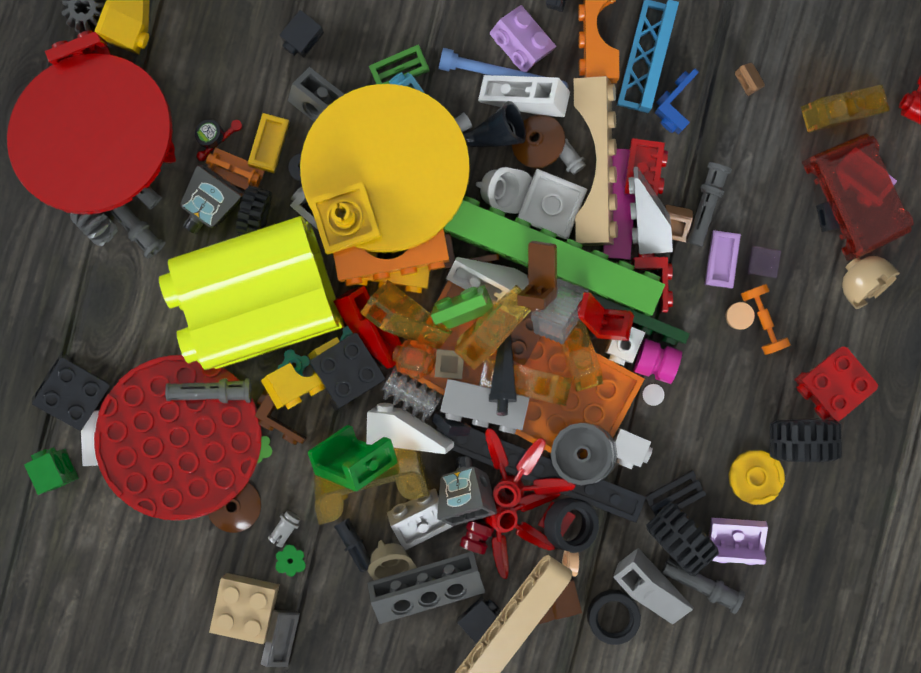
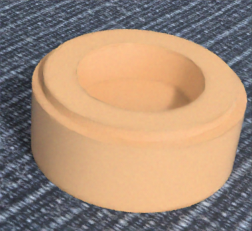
M744 302L730 305L725 314L728 325L737 330L746 329L751 326L755 316L752 307Z
M564 550L562 564L572 570L573 577H576L578 574L579 553H571Z

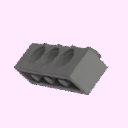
M309 67L292 83L288 102L315 122L331 103L345 94Z
M468 552L367 583L371 605L379 624L485 593L474 552Z

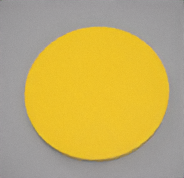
M376 84L358 88L331 103L319 115L308 132L300 162L302 188L310 209L309 199L362 181L364 182L381 237L355 245V247L382 253L407 250L423 244L436 236L458 212L466 193L470 173L467 145L461 129L453 116L429 95L411 87L396 84Z

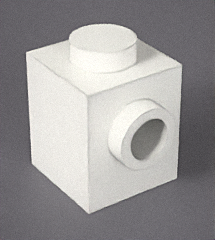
M632 327L629 341L610 339L604 353L609 354V360L624 366L625 362L633 363L645 332Z
M618 428L613 437L618 454L617 463L630 469L633 468V465L641 467L643 462L647 463L653 448L649 447L651 441Z

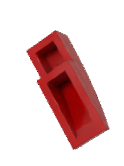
M365 285L350 289L333 301L352 333L359 335L367 350L387 369L392 368L407 356L384 307L380 309L375 308Z

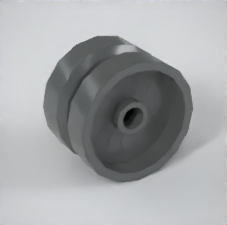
M590 423L572 424L561 430L554 439L551 449L552 464L559 476L567 482L577 485L593 484L606 478L615 467L618 455L616 443L610 433L601 426ZM583 448L588 452L587 458L580 457L579 453L583 452Z

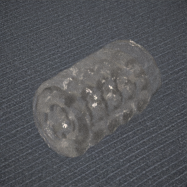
M395 366L381 389L384 390L383 399L386 401L389 397L394 396V406L403 401L402 411L405 412L410 407H413L412 416L415 417L420 412L423 413L421 422L424 423L432 415L442 395L436 399V389L426 393V383L417 388L418 379L416 377L407 382V372L398 377L399 367Z

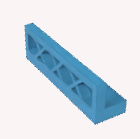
M652 0L643 1L617 106L649 113L652 109L679 2L668 0L664 4ZM648 8L663 11L661 21L653 26L650 25L646 18ZM645 24L647 29L642 32L643 25ZM657 27H659L658 33H657V35H656L654 29H656ZM650 32L655 45L652 49L644 52L639 44L640 37ZM637 50H638L639 53H640V56H638V57L635 58L636 52H637ZM652 53L651 61H649L647 55ZM643 58L648 66V72L638 79L632 67L634 63ZM631 75L634 82L628 84ZM646 79L643 88L640 82ZM634 85H637L642 94L639 104L624 100L627 89Z

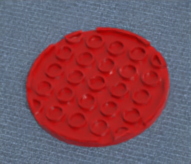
M108 54L73 56L45 69L29 83L19 96L10 116L7 132V148L10 162L16 176L24 187L48 206L73 214H96L110 211L132 201L133 197L145 187L148 188L160 173V167L165 160L166 154L169 153L172 141L171 112L168 102L156 82L147 72L131 61Z
M183 355L164 356L149 360L130 370L107 394L99 410L96 430L94 432L95 455L99 469L108 486L130 507L145 515L159 519L189 520L219 510L244 489L257 466L262 443V427L258 424L260 419L255 417L258 410L253 398L251 403H246L245 400H228V403H222L219 399L167 401L165 394L166 383H219V380L227 378L228 381H239L225 368L205 370L197 361L187 363Z

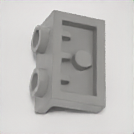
M436 489L422 492L416 498L404 504H398L387 512L390 526L405 550L453 527L437 519L439 495Z

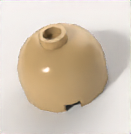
M868 256L861 260L859 257H856L845 267L848 272L843 277L842 282L844 295L855 309H859L868 304L864 299L873 296L875 298L878 297L897 279L895 276L900 273L884 258Z

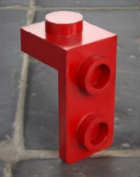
M638 253V257L631 259V265L634 266V270H659V277H661L659 282L665 284L659 299V313H668V307L673 306V292L668 291V280H672L673 277L672 263H668V257H655V253Z
M584 292L583 299L578 304V316L587 328L599 339L629 341L634 314L626 310L604 309L590 292Z

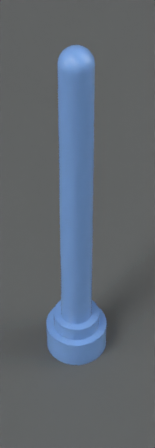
M443 48L439 64L440 70L448 72L450 69L460 68L491 76L544 77L458 57L459 54L453 53L454 50ZM562 81V82L565 84V86L568 88V83L565 82V81Z

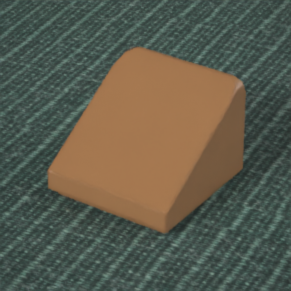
M752 63L742 65L735 72L738 81L748 96L765 86Z
M666 205L665 208L670 214L672 240L686 242L693 220L692 210Z

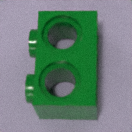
M55 447L48 450L44 449L31 455L32 461L24 464L38 495L53 491L79 479L66 449L56 451Z

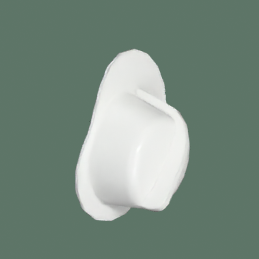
M502 167L486 173L482 182H476V186L480 188L481 197L485 203L503 212L516 214L520 212L532 177L523 170Z

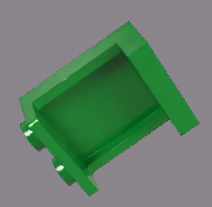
M346 425L308 451L315 475L356 492L398 463L391 439L382 437L372 445L366 444V442L356 438L354 429L350 425Z

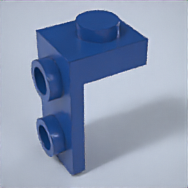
M696 68L690 74L685 71L675 81L678 87L671 94L666 91L656 102L659 107L655 114L662 119L660 123L670 133L675 131L679 135L690 123L670 103L699 73Z

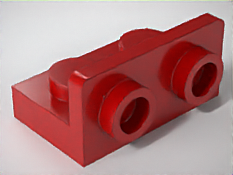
M631 139L623 194L635 196V194L629 193V177H634V167L640 169L657 196L663 193L664 178H661L660 175L661 168L666 167L668 151L664 150L665 143Z

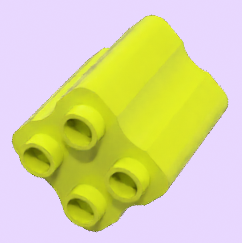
M302 216L168 259L170 273L159 276V284L166 304L170 309L179 306L184 311L188 327L177 331V339L182 355L187 363L197 361L205 370L211 368L220 369L344 328L343 318L333 302L336 297L311 224L305 222Z

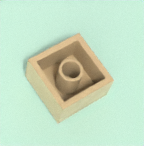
M226 573L220 580L209 633L264 644L272 612L275 609L280 584Z

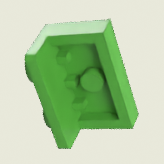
M485 285L478 288H468L453 298L445 297L437 301L431 312V317L435 325L441 323L443 328L448 330L492 313L495 307Z

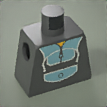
M198 165L180 203V206L190 213L183 224L184 228L193 234H198L203 224L210 228L219 226L243 201L242 198L245 193L206 165Z
M462 456L456 458V471L445 474L440 478L437 519L455 526L497 514L487 473L472 467L470 457Z

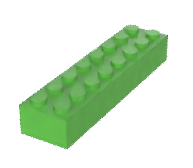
M464 196L456 215L444 227L445 234H451L456 239L492 254H499L500 257L528 268V244L531 241L556 244L557 281L584 292H591L646 316L653 315L665 287L664 283L659 282L661 277L645 271L640 274L633 271L634 266L620 260L616 263L608 261L609 256L597 250H593L591 253L582 250L583 245L570 239H567L565 242L556 239L557 234L544 228L540 232L531 229V223L517 217L515 221L505 218V212L494 207H490L489 211L479 207V201Z

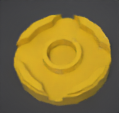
M749 450L739 455L732 463L729 471V484L734 494L742 501L753 505L766 504L774 500L785 483L784 469L780 461L771 458L770 453L761 450Z

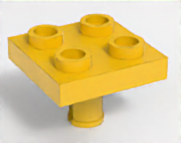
M363 181L309 199L327 255L381 237Z

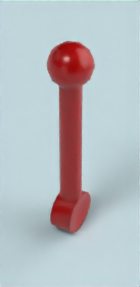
M239 120L232 121L231 127L224 133L222 142L234 131L242 129V123ZM206 148L204 151H199L197 159L205 161L207 155L215 148Z

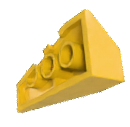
M107 0L95 32L108 44L139 55L141 48L144 49L149 40V33L147 32L149 29L150 0Z

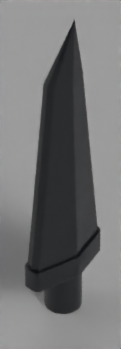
M510 324L499 338L489 394V402L497 403L496 414L498 416H507L508 403L517 402Z

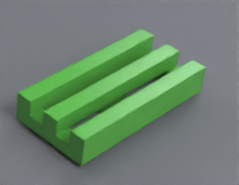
M419 44L369 66L376 84H390L389 81L382 83L381 80L420 63L421 67L408 73L415 78L430 71ZM414 54L418 56V58L381 74L377 73V70Z

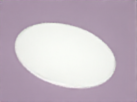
M650 384L643 390V399L647 404L656 406L663 401L664 391L659 385Z

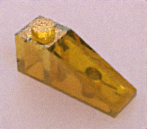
M485 358L479 385L491 387L495 360ZM514 365L515 386L518 395L566 406L572 383L571 378Z

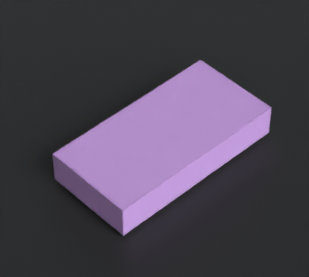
M712 231L705 285L733 288L741 234Z

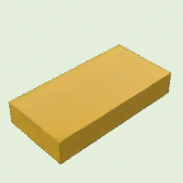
M265 113L262 114L248 160L249 167L275 173L290 124L289 120Z

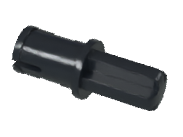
M350 518L335 525L334 528L346 546L345 552L348 550L359 571L365 572L371 564V557L362 543L364 539H360Z

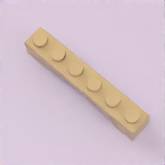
M607 76L574 78V107L580 112L590 128L595 143L597 159L595 178L591 191L584 205L575 216L576 242L583 246L614 245V238L618 237L617 221H613V210H617L618 206L617 195L613 194V183L617 182L616 166L612 165V156L617 153L616 139H612V128H616V113L612 111V101L616 100L615 84H611Z

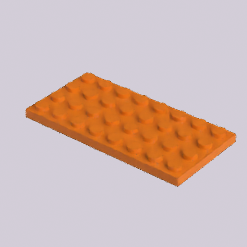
M448 280L437 301L445 297L453 298L458 296L465 289ZM494 305V312L445 330L441 323L434 324L430 313L400 372L442 395L445 393L448 379L491 388L499 338L509 324L512 332L518 318ZM546 326L526 364L521 365L513 361L516 393L530 397L523 429H516L515 434L531 443H534L539 438H543L546 441L544 450L550 453L553 441L559 432L572 424L590 423L601 426L613 438L645 379ZM437 349L464 351L462 379L434 377ZM584 448L583 452L579 453L581 458H587L588 452Z

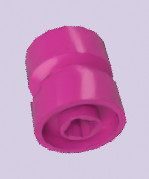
M644 339L635 361L634 372L647 377L654 374L656 380L671 384L677 374L682 351L669 346L661 349L660 343Z

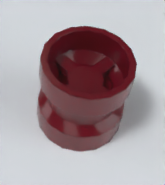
M477 520L467 522V533L462 537L459 545L472 552L485 554L488 547L486 541L492 536L494 528Z

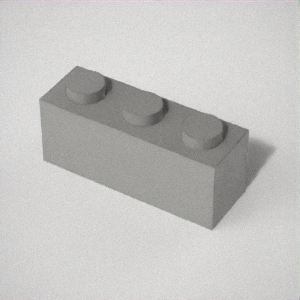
M448 379L440 412L446 413L445 418L461 422L462 417L473 419V425L488 428L489 423L500 425V431L515 434L516 429H523L530 397L517 394V402L508 403V415L498 416L496 414L497 403L489 402L491 388Z

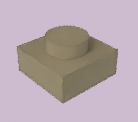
M437 349L434 377L462 379L464 351Z

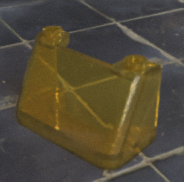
M394 448L398 463L360 489L363 490L396 481L398 490L404 498L418 499L429 496L431 487L421 451ZM314 473L315 511L319 525L338 519L344 510L343 500L349 497L348 493L356 491L326 480Z

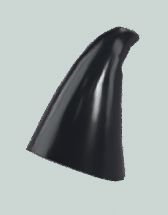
M512 101L505 102L494 114L474 130L462 133L466 145L469 147L508 146L524 143L526 139L521 113Z

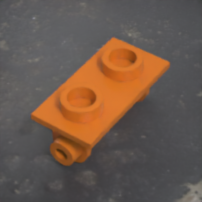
M216 147L213 154L210 153L206 159L207 167L231 184L245 190L248 186L258 188L265 172L264 170L249 167L248 161Z

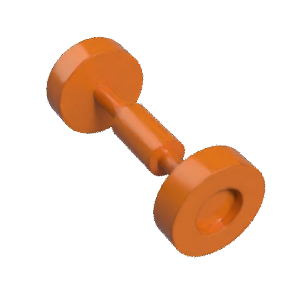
M767 284L741 293L743 301L755 299L759 309L757 314L763 329H767L771 339V343L762 346L764 355L791 345L788 337L776 339L772 329L774 327L768 309H764L760 299V295L769 292Z

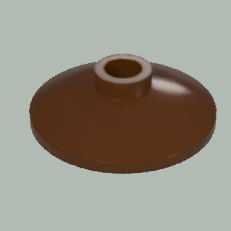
M536 115L524 120L526 139L524 143L512 145L515 157L523 165L531 168H543L552 164L559 158L565 146V133L562 126L557 120L546 115ZM535 135H540L538 141L532 142V138Z
M248 482L244 489L232 500L237 505L236 511H230L228 506L225 505L219 510L208 514L212 523L219 529L230 533L241 532L250 528L258 519L261 511V499L256 488Z

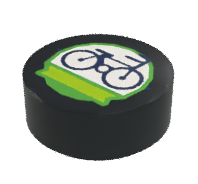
M214 120L202 121L195 130L197 142L208 149L217 147L224 137L223 128Z

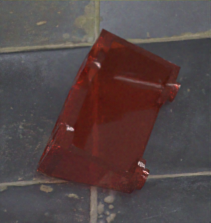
M867 133L802 161L807 174L813 172L815 176H818L814 180L815 184L820 183L842 231V234L839 235L841 240H847L846 246L841 248L846 261L859 258L909 234L912 231L911 226L914 225L913 218L907 210L905 211L878 153L880 149L878 141L874 136H869Z

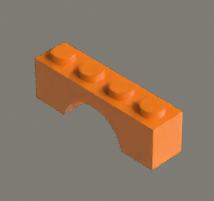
M583 0V4L578 6V20L583 21V32H579V48H584V59H579V76H584V78L607 76L611 83H617L619 80V50L606 44L600 37L597 29V16L605 7L615 3L616 0Z
M444 228L430 240L408 249L405 253L393 259L376 258L366 250L355 246L333 253L338 281L346 282V286L363 283L362 278L372 276L374 281L390 278L389 273L400 271L401 276L418 273L417 268L428 266V270L445 268L444 263L450 262Z

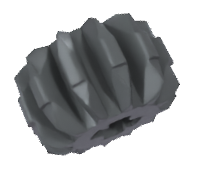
M62 0V4L67 7V9L62 11V16L68 18L66 24L70 28L75 27L77 33H82L84 30L94 31V26H97L105 0ZM84 7L89 9L87 14L82 11Z
M104 212L96 214H70L71 220L97 246H103L106 242L108 243L118 232L117 226Z

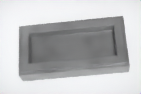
M273 610L261 665L265 667H288L300 613L288 610Z

